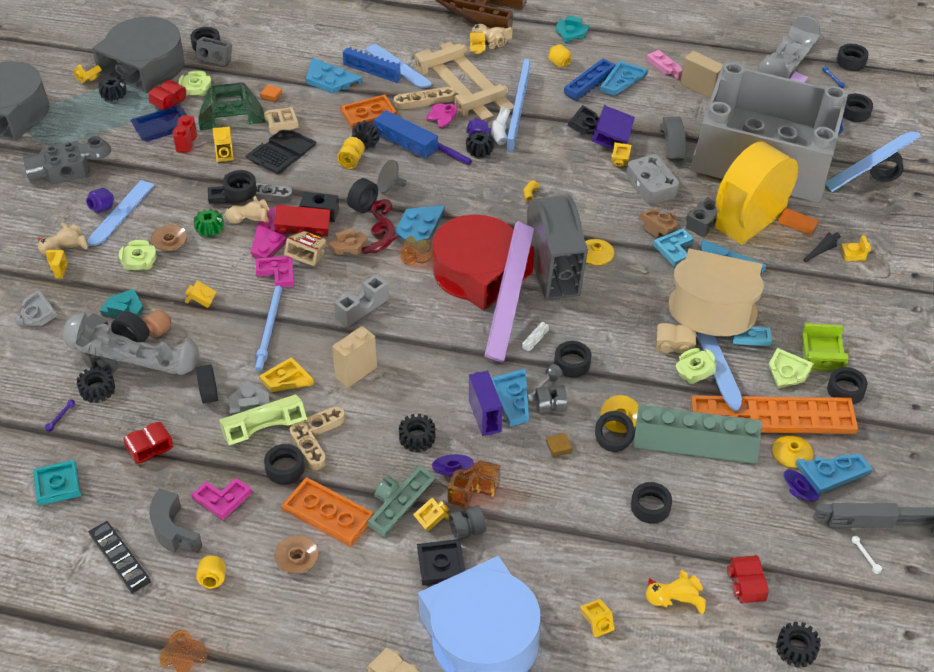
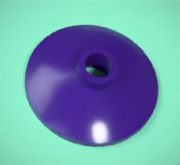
M460 454L445 455L437 458L432 463V469L436 473L448 475L451 478L470 471L474 466L472 458Z
M787 469L784 472V479L790 487L789 491L796 498L801 497L810 502H816L819 499L818 493L805 476L792 469Z

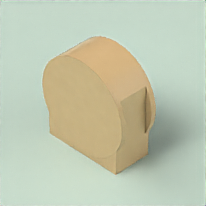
M689 248L686 258L674 270L673 280L676 289L671 293L668 302L671 315L680 324L693 331L707 335L732 336L748 331L754 326L758 312L754 303L762 296L764 282L760 276L763 264Z

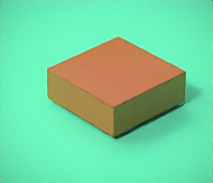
M267 85L260 93V98L275 102L282 94V88Z

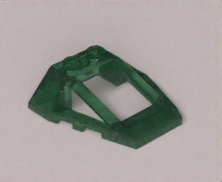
M243 82L210 86L198 117L199 129L209 130L216 128L215 118L248 114L249 125L266 123L264 110ZM241 96V100L217 102V98Z

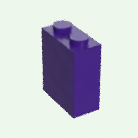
M604 105L597 121L592 142L614 150L615 143L627 144L635 117Z
M489 371L469 374V403L481 435L486 436L502 432V404Z

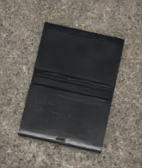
M280 130L269 138V142L266 144L261 143L245 157L279 174L314 147L317 142L293 130Z

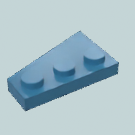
M619 61L601 85L600 92L616 96L648 75V69Z
M526 369L492 377L491 379L502 404V412L509 426L529 422Z
M861 454L836 456L835 459L818 457L812 461L797 459L795 463L818 495L870 475L873 470Z

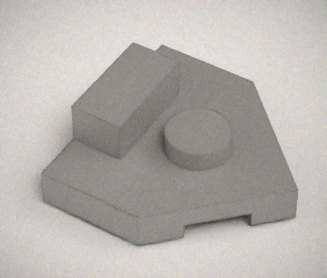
M37 290L23 300L22 310L15 322L18 326H43L58 314L42 292Z
M246 381L229 397L230 415L232 416L270 403L268 392Z

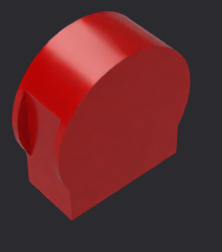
M476 214L460 216L443 224L435 233L432 244L433 275L437 284L448 294L468 300L483 311L486 310L498 299L514 231L513 228L495 217ZM530 245L523 280L533 273L534 246Z

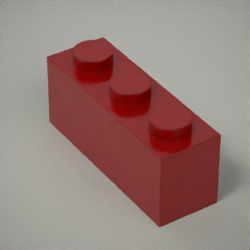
M276 205L275 232L280 234H298L304 231L313 235L328 237L330 210Z

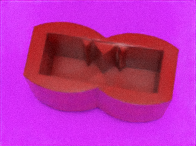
M172 80L164 82L160 87H155L149 92V103L162 110H168L174 104H178L186 98V87Z
M182 115L177 121L178 126L173 130V139L176 152L188 153L193 147L192 142L197 138V130L194 116Z
M162 422L149 424L143 430L131 432L123 438L125 448L135 464L143 463L154 455L163 454L173 448L172 437Z
M758 555L731 558L730 565H727L728 577L733 580L732 590L734 597H737L740 603L767 601L769 590Z

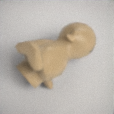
M477 24L472 28V32L485 33V40L489 43L488 47L493 50L495 46L503 47L507 40H511L514 31L511 27L506 29L500 27L489 28L484 24Z
M254 196L253 201L245 206L228 207L225 211V218L232 224H238L245 218L252 221L269 222L270 220L267 217L269 207L264 199L258 201L257 197Z
M62 222L60 223L62 229L55 236L38 237V250L43 255H46V250H61L60 247L73 248L81 246L84 250L88 249L85 236H81L83 233L75 224L68 227Z

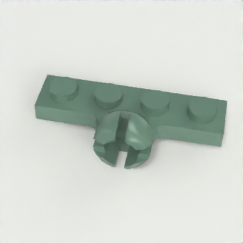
M419 465L402 483L387 476L383 479L385 482L378 484L375 497L382 501L383 505L368 520L367 525L382 537L389 533L435 482L436 477Z

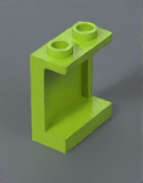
M804 324L801 336L804 359L814 363L813 371L833 372L835 369L847 366L849 359L848 354L844 353L843 325Z

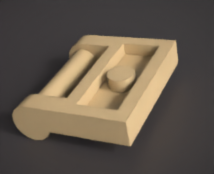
M293 107L267 110L264 113L271 134H276L280 130L290 131L299 128ZM278 117L279 122L275 123L274 118Z

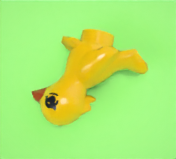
M682 569L679 579L670 584L658 583L649 578L645 595L648 602L652 605L672 606L673 604L670 600L674 599L679 602L691 603L700 614L705 613L706 600L699 596V592L703 588L695 575L688 577L687 573Z

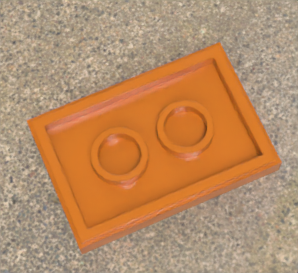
M386 94L340 106V111L351 129L358 122L362 123L364 120L367 123L372 121V124H374L373 120L385 110L397 115V111Z

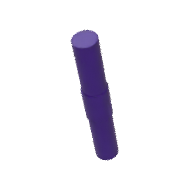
M438 142V150L467 165L472 163V159Z

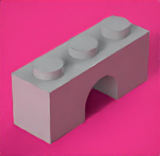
M377 274L373 275L362 283V291L357 298L347 293L334 302L335 318L346 327L351 326L389 300V283Z

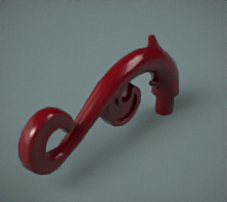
M388 199L378 200L371 207L372 214L380 221L372 226V235L374 237H381L385 234L384 229H387V233L381 240L371 243L370 246L362 247L364 254L381 252L398 238V235H395V228L392 222L377 212L381 207H385L381 210L383 215L391 211L393 205Z

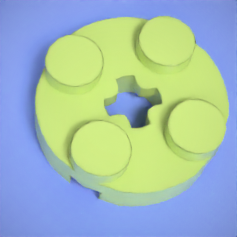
M190 71L185 77L183 74L179 78V84L186 87V95L204 96L212 85L210 76H207L203 71Z
M146 240L131 241L128 243L129 246L125 248L123 246L120 249V262L127 271L149 270L153 267L157 257L155 247L149 245V242Z
M699 348L690 349L681 354L679 357L680 361L676 363L679 376L687 380L689 384H695L716 373L714 354L707 349L705 351H700Z

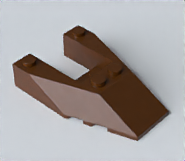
M435 0L456 15L473 23L484 24L489 28L500 27L505 29L512 28L513 11L487 6L488 3L516 10H523L527 3V0Z

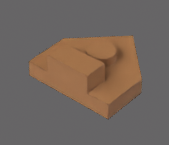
M650 209L639 216V220L645 223L644 230L657 238L677 231L678 223L675 220V212L668 211L666 214L659 213L657 209Z
M352 228L335 233L336 240L328 243L329 249L336 255H343L344 252L359 255L362 251L361 248L366 247L368 244V238L362 232L355 233Z

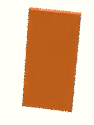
M308 477L300 483L281 505L282 511L349 547H352L367 529L368 520L375 514L373 511Z

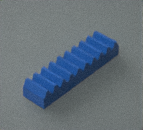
M352 47L346 48L343 51V65L395 83L401 80L400 63L395 65L394 61L389 63V60L384 61V58L379 59V56L373 57V54L368 56L367 52L363 54L362 51L357 52V49L352 50Z
M602 58L564 87V94L579 101V98H583V95H586L587 92H590L599 83L601 84L603 80L605 81L616 64Z

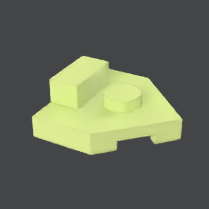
M779 348L776 349L769 362V368L778 389L805 382L814 365L810 361Z

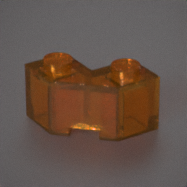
M480 460L473 463V466L465 470L461 468L454 471L448 485V503L468 508L474 492L494 497L500 482L501 465Z

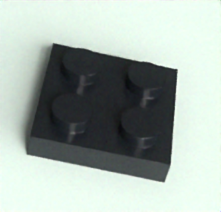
M460 539L417 544L422 586L438 584L465 571Z

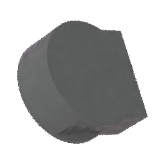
M137 17L123 21L114 26L107 33L105 39L92 48L96 66L99 65L102 70L98 74L109 78L113 76L115 78L120 77L124 80L126 86L145 94L158 84H162L177 76L185 63L179 29L172 22L158 17Z
M1 62L0 138L18 141L27 129L38 124L46 116L49 110V100L40 73L35 67L23 62Z
M566 194L531 199L527 209V225L534 228L531 245L534 246L533 267L541 284L545 301L580 296L588 248L583 236L578 209L573 198Z

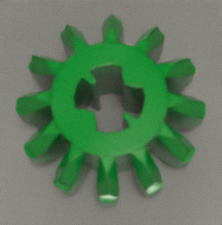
M212 209L197 212V216L194 217V229L200 236L205 235L207 238L212 235L214 237L215 234H220L221 230L224 229L223 216L218 210L212 211Z

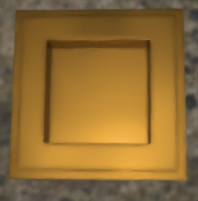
M566 433L546 438V444L552 457L572 453V446Z

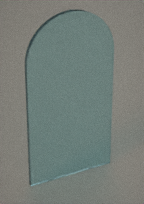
M126 84L127 91L124 98H119L118 101L113 100L112 102L101 98L98 88L50 105L46 116L38 124L29 128L30 135L38 142L48 145H59L85 139L159 112L160 109L149 103L147 92Z

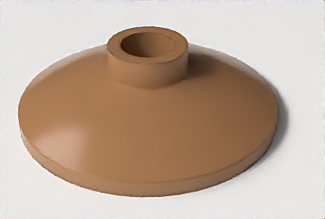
M177 225L162 226L151 235L152 245L162 251L176 250L183 246L187 240L186 231Z
M288 537L277 546L274 555L275 562L281 570L287 573L299 574L306 572L318 560V547L308 537Z

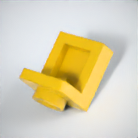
M484 32L470 33V51H473L474 54H481L482 51H485Z
M81 65L73 69L74 76L82 84L89 79L92 82L99 77L98 73L102 71L99 65L85 72Z
M615 143L611 164L618 167L628 166L632 145Z
M197 280L194 286L189 285L185 295H187V298L184 302L188 304L193 299L208 308L217 291Z

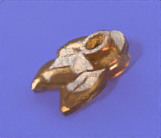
M409 236L403 243V250L400 256L402 262L410 265L415 262L426 263L433 258V253L429 251L431 240L428 238L416 241L413 236Z
M178 630L170 636L169 644L161 650L159 659L162 667L173 664L177 672H189L193 660L206 661L207 654L204 645L200 641L193 640L187 631ZM178 638L185 639V642L181 645L176 643Z

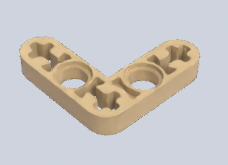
M331 407L307 417V420L290 426L291 439L302 452L303 458L310 469L321 470L325 467V453L315 439V436L339 427L345 422V413L342 408ZM317 421L323 423L320 427H314L312 425L314 422ZM298 431L303 433V437L300 436ZM305 443L313 444L309 449L302 447ZM315 454L316 459L320 461L313 460L312 455Z

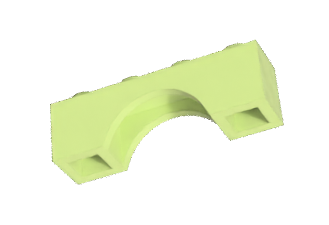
M295 394L220 419L219 422L225 440L229 445L249 439L254 432L273 425L289 426L307 420L302 400Z

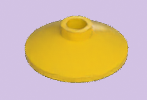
M600 239L585 241L588 248L586 263L604 265L613 259L614 248L608 242Z
M616 395L604 402L601 407L600 416L609 411H620L629 416L633 422L634 429L636 428L638 404L634 399L625 395ZM610 421L604 425L614 433H627L625 425L619 421Z
M797 436L780 437L772 446L774 459L780 465L789 469H798L795 465L797 459H804L805 461H812L814 453L810 444Z

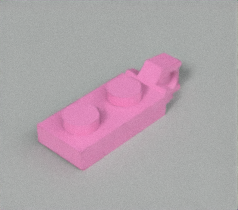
M660 50L647 55V61L665 75L671 74L677 80L682 77L683 69Z

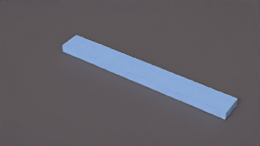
M524 59L507 137L508 152H513L530 74V59Z

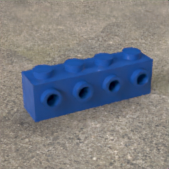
M387 110L373 120L374 125H377V129L380 130L379 136L425 159L438 149V135Z

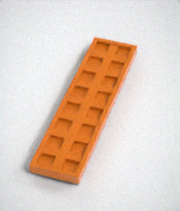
M691 396L692 412L762 420L761 433L857 434L858 431L851 398L741 396V407L738 412H734L726 404L722 396Z

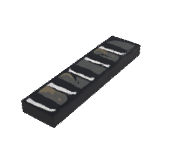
M108 521L88 531L91 539L131 594L151 583L149 576Z

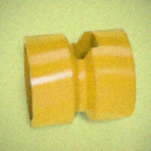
M355 137L345 139L337 155L338 163L347 169L355 168L365 150L363 142Z

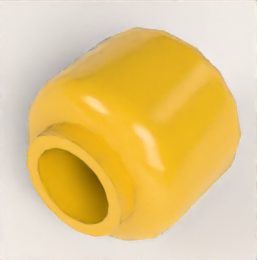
M562 44L552 46L549 50V61L556 67H566L570 64L572 59L571 52Z
M213 555L202 558L198 563L196 574L198 583L208 589L221 586L225 581L227 566L225 561Z

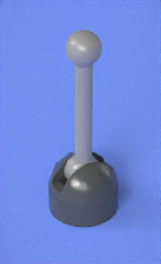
M551 364L546 370L547 378L537 388L544 387L549 380H558L563 375L561 368L556 364ZM535 390L532 394L527 395L528 401L534 400Z

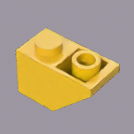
M230 127L213 128L217 162L234 161Z

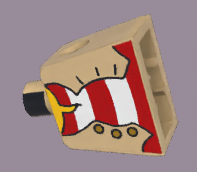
M303 231L287 238L284 255L316 266L324 255L326 240L320 235H313Z

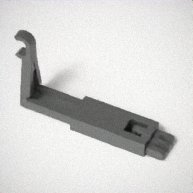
M897 503L819 504L813 515L815 521H828L829 528H893L894 525H933L931 529L934 537V507H898Z

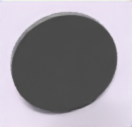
M389 160L382 167L377 181L380 192L387 193L395 183L401 186L406 185L407 181L398 177L399 166L397 161Z

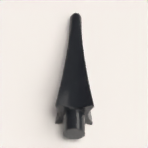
M828 232L816 248L804 258V261L807 262L815 256L837 247V240L841 238L840 234L836 232L832 235Z

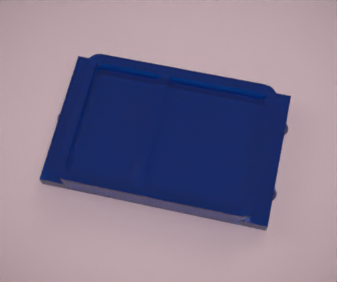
M176 105L131 119V123L141 140L148 142L173 134V130L178 126V119L182 115L187 114L181 105Z

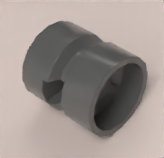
M564 385L552 386L551 389L548 387L535 389L536 407L539 414L550 413L551 409L555 412L567 411V394Z
M479 505L466 508L465 512L458 510L449 513V522L455 539L467 538L470 533L477 535L486 532L485 518Z

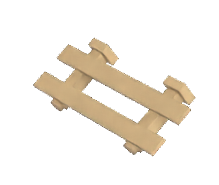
M451 42L440 45L441 50L432 53L427 49L415 54V68L422 75L428 74V68H431L448 87H452L455 90V105L458 109L457 112L462 117L468 116V111L471 110L479 119L487 121L494 118V115L484 106L490 102H493L499 109L503 106L513 111L514 105L505 97L508 94L506 85L499 84L494 86L464 56L467 53V48L464 44L453 45ZM452 60L482 91L472 94L443 63Z

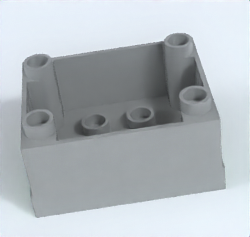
M736 62L723 63L702 122L690 171L723 179L732 163L746 148L756 142L763 141L795 159L798 163V176L790 196L820 203L848 93L837 86L821 87L746 69Z

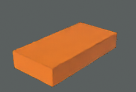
M787 208L778 221L780 224L812 235L819 222L817 219Z

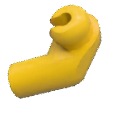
M535 180L529 181L523 189L525 200L528 203L531 199H534L532 191H538L537 188H540V184Z

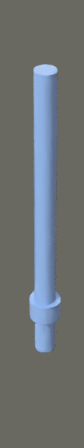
M275 286L261 346L256 354L255 371L262 372L264 362L268 358L269 353L267 350L282 292L281 286Z

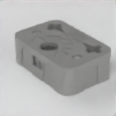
M648 155L628 162L627 179L647 204L655 205L676 198L679 181L657 155Z

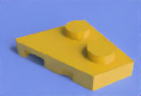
M292 357L259 376L262 384L270 392L306 387L314 384V379Z

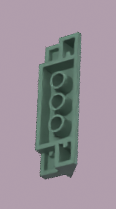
M638 405L633 448L757 464L761 443L762 420Z

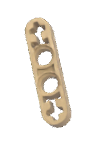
M443 87L399 94L394 97V107L404 110L452 102L455 99V90L452 87Z

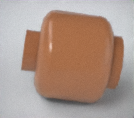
M155 310L143 318V321L149 328V336L152 338L162 336L171 328V318L164 311Z

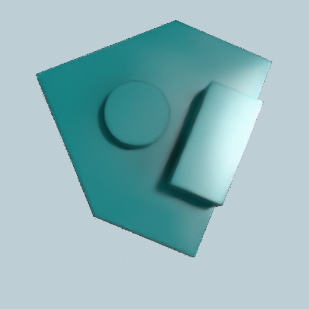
M568 15L566 20H559L555 32L561 35L565 43L571 42V39L585 38L589 25L582 24V18Z
M131 289L108 297L100 309L101 315L116 318L120 313L128 311L140 316L143 306L135 290Z

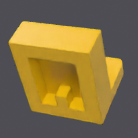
M861 236L859 243H842L840 250L844 261L866 260L868 253L871 251V245L867 241L866 236Z
M46 250L45 254L55 278L63 279L68 265L64 250Z
M431 498L413 515L424 529L429 532L443 518L449 521V514L447 513L449 508L443 501L438 503L434 498Z
M601 599L580 606L581 614L590 623L592 635L595 638L615 630L612 611Z

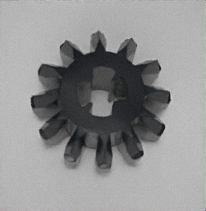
M107 77V79H102L98 83L99 94L105 101H118L119 98L123 99L124 95H126V84L120 77Z
M364 120L362 123L358 122L353 127L352 137L360 139L366 149H368L370 146L374 147L379 142L380 130L377 129V125H372V121L367 123Z
M476 131L475 134L471 133L466 140L467 153L477 158L479 156L484 158L485 155L490 156L494 149L493 137L489 136V133L484 134L483 131L481 133Z

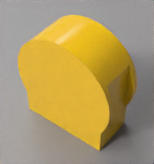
M763 141L756 142L746 148L732 163L718 189L715 228L742 245L779 218L787 208L789 197L797 180V161Z

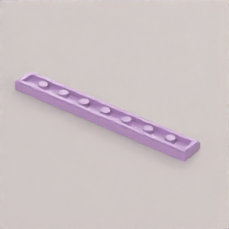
M517 222L514 227L484 357L500 363L505 360L534 232L533 227L521 222Z

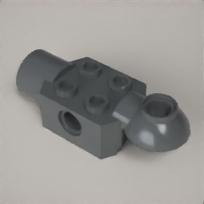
M93 136L84 144L73 141L42 148L38 155L23 157L28 180L32 181L43 178L53 185L85 178L89 173L87 159L98 160L105 158L110 154L111 146L100 136Z

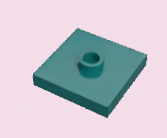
M76 460L33 469L38 506L81 496Z

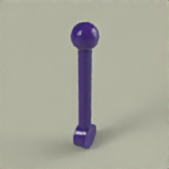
M68 400L66 407L51 423L45 425L47 432H51L56 422L70 407L75 405L74 400Z

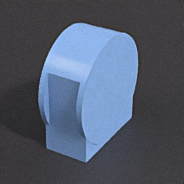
M499 556L418 592L420 618L432 637L435 658L444 672H527L535 662L540 644L539 604L529 587L510 574Z

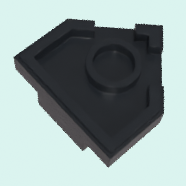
M582 105L567 126L581 134H594L599 117L596 112Z

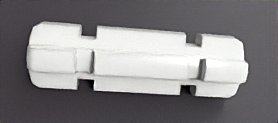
M541 322L537 326L538 328H535L527 337L528 339H525L522 343V348L527 352L531 351L549 331L548 324Z

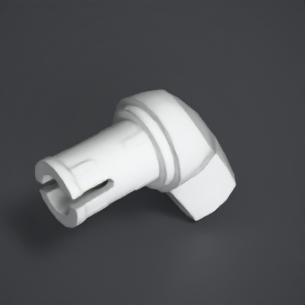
M501 106L499 115L493 121L491 127V135L498 145H504L507 142V135L505 133L507 128L506 122L511 112L510 109Z

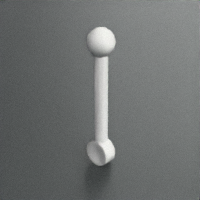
M853 536L851 539L852 543L856 544L873 567L872 571L875 574H879L882 567L873 561L860 543V538Z

